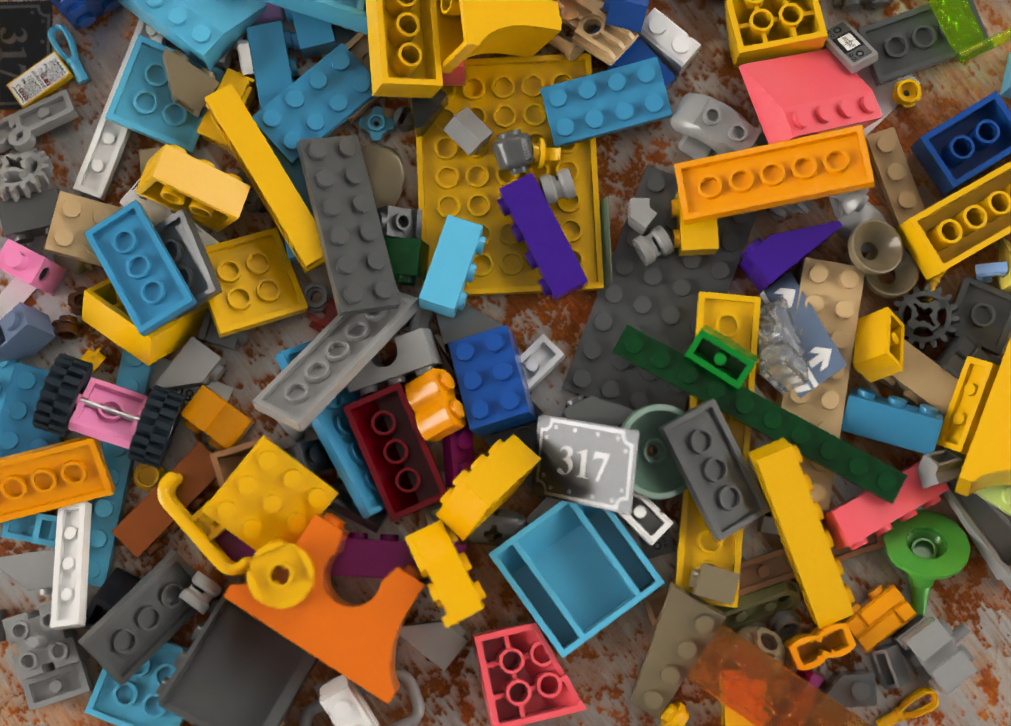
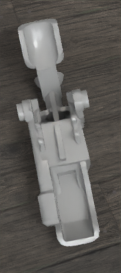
M693 92L685 94L674 110L673 116H671L670 123L673 129L684 134L678 144L679 150L695 160L768 144L765 134L762 133L761 124H759L758 128H755L732 107L705 94ZM868 188L829 196L834 215L839 218L838 221L843 225L837 230V233L847 242L851 232L862 222L870 219L886 222L880 211L868 202L869 196L866 195ZM807 200L772 207L768 212L774 218L783 221L790 214L798 212L808 213L813 203ZM866 244L861 246V252H868L872 249V247Z

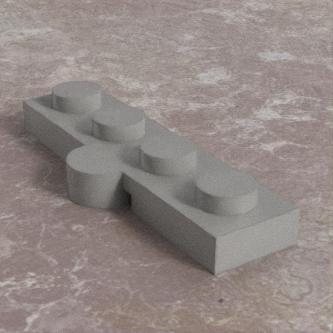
M67 89L0 119V154L12 148L18 152H27L34 147L36 137L78 118L77 109Z

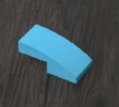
M41 512L6 521L3 523L0 537L55 547L57 515Z

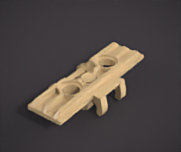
M555 0V2H558L562 23L571 27L575 35L572 37V43L558 34L548 43L565 53V58L570 61H574L586 50L612 66L639 37L632 30L605 24L608 12L602 10L604 3L600 0ZM597 25L601 27L598 32L590 34L594 29L597 28Z

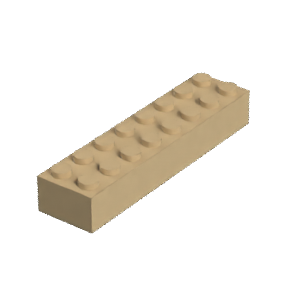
M804 257L797 265L795 278L800 286L797 309L801 292L803 291L806 296L805 307L807 308L809 301L847 365L801 398H799L781 367L776 405L840 439L865 273L853 265ZM802 456L803 462L800 463L802 473H807L814 488V491L810 492L813 502H818L822 512L829 511L834 473Z

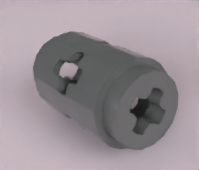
M497 509L494 512L497 516L491 515L466 538L467 542L500 546L525 528L526 516L519 515L518 511Z

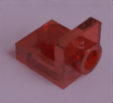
M329 298L324 306L323 314L325 316L323 319L308 311L306 312L304 317L311 322L309 325L311 329L320 333L338 315L333 298Z

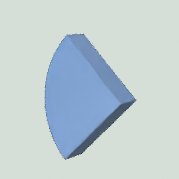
M1007 261L975 264L976 280L990 283L993 276L1005 277L1008 273Z

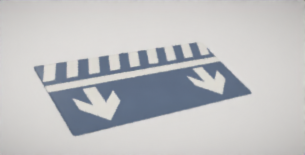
M788 272L756 296L761 297L759 328L796 393L801 398L847 364L809 301L807 308L805 307L806 296L803 291L801 292L797 309L800 286L792 273Z

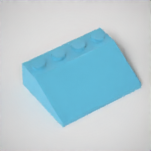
M117 0L126 9L208 70H211L246 32V27L251 26L267 9V5L261 0Z

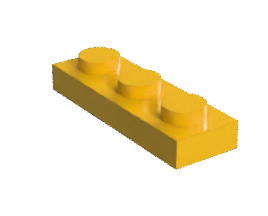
M967 356L945 415L937 445L966 455L968 454L998 373L999 365Z

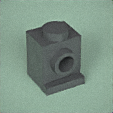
M390 205L377 208L384 237L421 239L422 210H412Z
M207 309L198 338L206 343L239 352L240 346H244L248 340L249 329L220 338L210 311Z

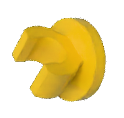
M538 138L536 144H532L536 168L542 169L545 160H560L561 148L545 147L544 138Z

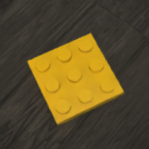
M277 227L205 247L223 292L206 302L220 338L307 312L308 305L288 259Z
M263 435L203 508V513L255 551H258L265 545L274 542L296 544L315 514L322 515L339 493Z

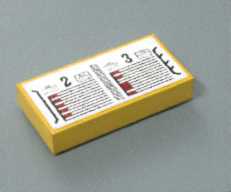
M53 51L6 86L24 109L43 100L74 78V75L59 54Z

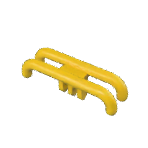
M168 472L159 482L157 489L158 500L165 511L219 571L230 576L246 574L253 557H244L238 562L231 560L215 542V539L226 529L203 513V508L208 502L192 515L176 497V489L183 482V476L180 473Z

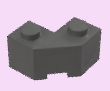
M867 670L834 672L806 709L808 726H847L846 708L877 706L875 673Z

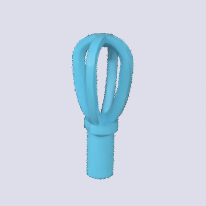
M62 24L51 27L47 32L51 45L65 61L67 67H70L78 84L83 85L87 83L89 78L80 63L77 47L71 33ZM57 31L64 33L70 47L71 57H68L57 43L55 38Z

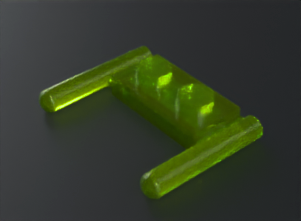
M928 0L952 50L956 52V58L959 63L968 61L1011 41V28L983 39L984 35L966 0Z

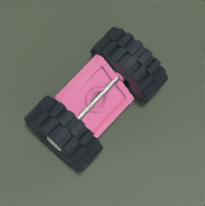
M60 353L54 360V365L51 366L49 374L45 378L43 389L40 391V397L35 407L36 411L33 415V427L62 437H66L70 430L129 449V459L159 469L175 434L186 395L155 385L150 392V396H146L90 377L93 371L92 363Z

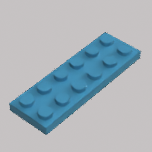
M311 341L279 352L275 359L281 370L283 371ZM346 385L311 422V425L363 520L386 508L343 409V406L360 399L358 393H349Z

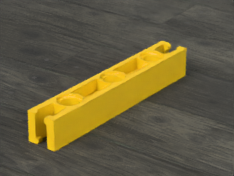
M232 83L205 96L207 112L304 272L307 274L324 265L325 260L315 219Z

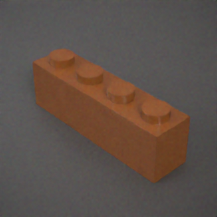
M200 441L170 471L180 473L183 476V482L176 489V497L189 512L191 510L196 512L207 501L205 496L212 488L215 490L219 489L209 455L214 453V451L206 443ZM159 483L111 531L137 558H144L147 555L149 557L154 556L164 545L161 541L169 533L173 535L180 529V526L165 511L158 500L157 489Z

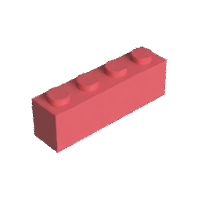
M920 460L900 471L908 476L893 504L865 490L823 514L824 519L821 521L829 531L837 550L849 546L852 551L868 543L866 537L870 534L875 533L876 536H879L893 528L891 522L898 518L900 522L914 517L918 514L915 509L921 505L924 508H928L940 502L942 499L939 495L949 490L947 483L923 489L916 471L921 462Z

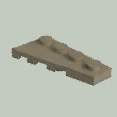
M670 582L664 606H662L658 617L659 621L654 635H652L646 659L642 664L631 697V702L657 718L660 717L726 618L724 612L673 582Z

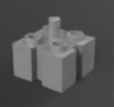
M52 604L2 620L8 644L17 643L19 650L18 655L12 656L19 681L91 658L90 654L77 642L84 634L76 636L74 628L63 630L50 628Z
M918 615L890 637L893 642L898 643L902 654L909 659L915 671L931 689H938L940 692L948 695L977 672V669L971 663L974 661L971 653L963 645L958 647L955 645L971 632L964 622L952 630L943 619L938 620L937 618H927L926 616Z

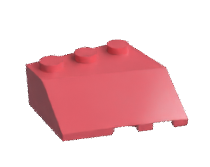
M536 622L471 634L490 726H522L587 710Z

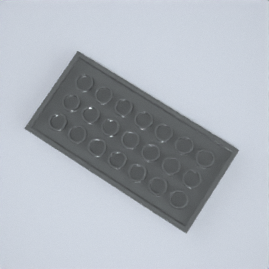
M648 165L635 198H650V208L658 214L643 236L648 235L652 228L661 225L672 242V230L677 229L676 218H671L670 201L675 199L678 191L677 179L675 175ZM758 210L717 218L719 250L715 255L678 256V248H674V252L666 256L660 255L656 257V261L648 266L642 262L633 245L632 240L640 234L627 225L626 219L611 258L612 283L604 286V289H599L562 389L576 395L582 394L584 398L594 396L635 411L652 404L671 405L684 411L690 396L689 394L613 354L612 351L628 324L685 355L695 338L699 291L728 294L741 259L740 254L744 251Z

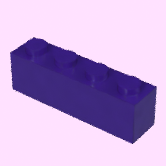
M533 173L499 188L500 199L497 200V204L504 217L509 215L514 225L510 227L518 243L523 241L528 251L524 256L532 270L537 268L542 278L538 280V283L545 297L551 295L553 301L556 302L587 286L588 279Z

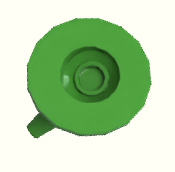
M916 510L918 514L906 521L900 522L898 518L891 522L893 528L885 532L883 543L888 557L898 568L907 572L912 608L917 615L923 616L926 614L930 589L935 579H946L958 574L968 563L971 547L966 533L956 522L939 513Z

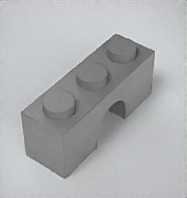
M420 328L395 337L394 340L397 346L395 361L391 365L385 366L380 361L377 353L347 384L349 393H360L361 397L368 396L379 391L377 386L388 383V386L398 382L401 384L405 383L406 376L416 373V376L419 377L434 366L442 364L432 330Z

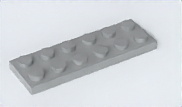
M398 291L401 305L397 309L339 317L337 315L252 401L255 409L303 432L420 309L419 299Z

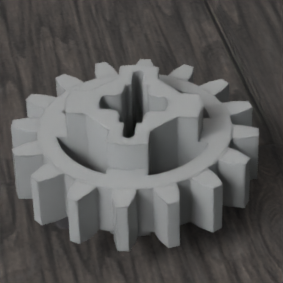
M33 147L27 152L15 153L12 149L8 154L0 155V197H2L3 201L13 197L14 201L18 202L20 197L24 195L29 199L31 198V193L42 192L40 189L42 185L48 186L50 184L48 178L54 177L52 171L54 166L44 150L38 152L37 148Z

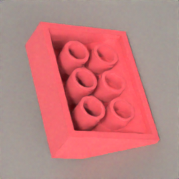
M829 49L752 62L739 66L740 73L768 144L862 125L864 129L883 117L872 89L856 73L852 74Z

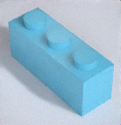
M451 215L447 216L419 296V308L450 318H455L457 309L463 311L468 293L463 291L467 282H473L477 270V265L473 264L476 254L482 255L487 239L482 236L483 225Z

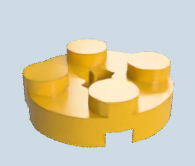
M274 542L265 545L255 553L247 571V584L254 598L262 604L277 609L289 608L300 603L314 586L315 570L313 562L303 549L293 543ZM277 566H281L283 570H289L290 577H286L289 580L284 585H282L280 580L274 582L272 578V573L276 574L274 569Z

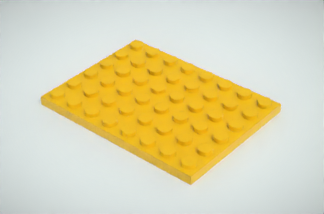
M581 53L574 61L565 58V54L538 55L531 58L517 56L465 59V85L442 86L441 90L448 95V104L423 136L417 137L416 135L418 207L422 210L421 240L429 245L427 273L448 215L483 225L482 236L487 238L482 255L476 254L473 264L477 265L473 282H467L463 292L468 293V296L543 293L538 283V280L542 278L537 268L534 270L530 268L524 256L528 251L523 241L518 243L510 227L514 225L509 215L504 217L497 204V200L500 199L499 188L530 173H533L539 185V176L545 174L555 176L558 170L568 168L575 186L576 197L568 200L562 197L555 204L549 206L588 279L587 286L577 291L604 289L596 138L559 147L561 148L560 160H545L542 169L536 168L535 162L528 165L529 171L512 176L510 170L502 171L498 168L492 148L493 143L498 140L497 135L516 129H521V133H528L532 144H536L538 138H544L545 147L555 148L540 88L591 75V53ZM466 107L493 132L489 142L476 155L469 156L443 130L450 120Z

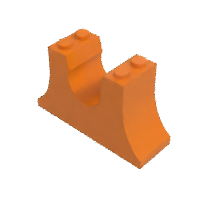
M326 512L325 515L315 514L296 543L309 555L315 570L314 586L303 601L285 609L269 607L254 598L247 583L230 585L223 597L389 704L400 687L395 665L399 635L407 616L428 582L423 579L424 577L417 567L407 564L406 567H396L381 582L379 590L369 602L356 604L342 599L332 586L331 569L336 558L343 552L350 531L343 528L346 522L332 513ZM277 566L274 569L276 574L272 573V578L274 582L280 580L282 585H284L289 580L286 578L287 576L290 577L289 570H283L281 566Z

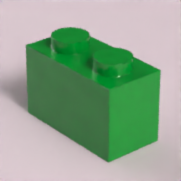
M708 325L701 328L685 354L686 357L738 390L759 359V357Z

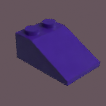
M834 221L773 234L764 241L759 237L740 254L743 259L738 264V267L761 293L829 239L843 225L840 221Z

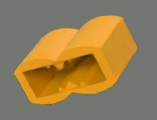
M432 368L405 384L408 402L415 412L417 427L425 441L438 442L466 426L465 408L456 399L454 379L443 369Z
M203 384L180 413L186 418L183 423L186 427L196 434H199L201 430L210 436L207 442L219 451L237 446L255 423Z
M840 621L821 629L817 626L811 633L796 634L783 643L790 665L798 670H810L818 667L827 657L836 658L844 656L857 645L848 624Z

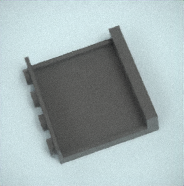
M217 596L209 607L208 612L211 615L206 623L200 622L191 637L194 642L189 650L183 649L174 663L177 669L172 677H165L156 692L159 695L158 705L193 726H280L319 659L223 596Z

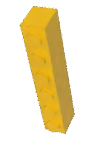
M781 438L748 452L810 618L821 629L854 615L851 602H854V597L847 584L844 585L841 579V575L844 574L841 562L837 557H833L830 548L834 547V542L827 529L823 530L820 520L824 519V515L818 502H813L810 492L814 491L809 476L807 473H802L800 463L803 462L800 450L796 445L792 446L787 440Z

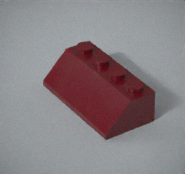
M398 382L343 406L391 522L439 503L448 489L427 441L423 439L419 432L415 413L408 402L403 385Z

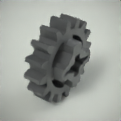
M930 284L925 285L924 291H920L915 285L913 287V294L909 295L906 293L903 295V302L895 300L894 305L899 311L893 313L904 323L905 312L909 308L912 314L911 319L905 325L904 339L908 338V342L913 346L918 343L921 351L925 350L926 344H931L932 348L937 350L938 341L941 340L943 343L948 344L949 341L946 335L948 333L956 335L957 333L952 324L960 323V317L952 314L959 310L958 305H949L953 300V296L948 294L943 297V289L940 286L935 292H932ZM932 299L933 301L931 303H922L919 300ZM918 310L925 315L930 314L933 326L924 320L920 322ZM943 311H946V322L942 328L939 324V316L943 314ZM919 332H928L932 336L920 337L917 334Z

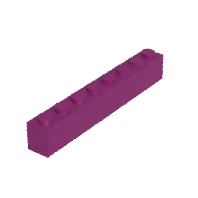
M228 530L216 538V543L234 562H238L244 557H253L257 552ZM349 532V538H347L343 552L333 563L331 575L386 578L398 566L406 567L407 564H412L417 568L418 566L407 542L398 541L399 535L380 534V540L368 539V533ZM458 538L459 540L454 542L459 554L462 552L466 553L467 545L460 544V538Z

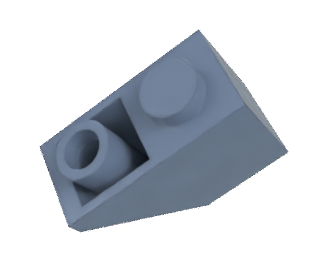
M21 302L0 320V362L36 355L56 337L49 316Z

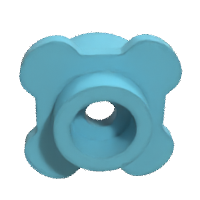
M380 106L373 107L367 117H362L359 120V127L362 130H366L371 140L375 142L382 140V137L388 131L393 130L395 126L394 120L388 118ZM378 121L380 124L379 126H374V123Z

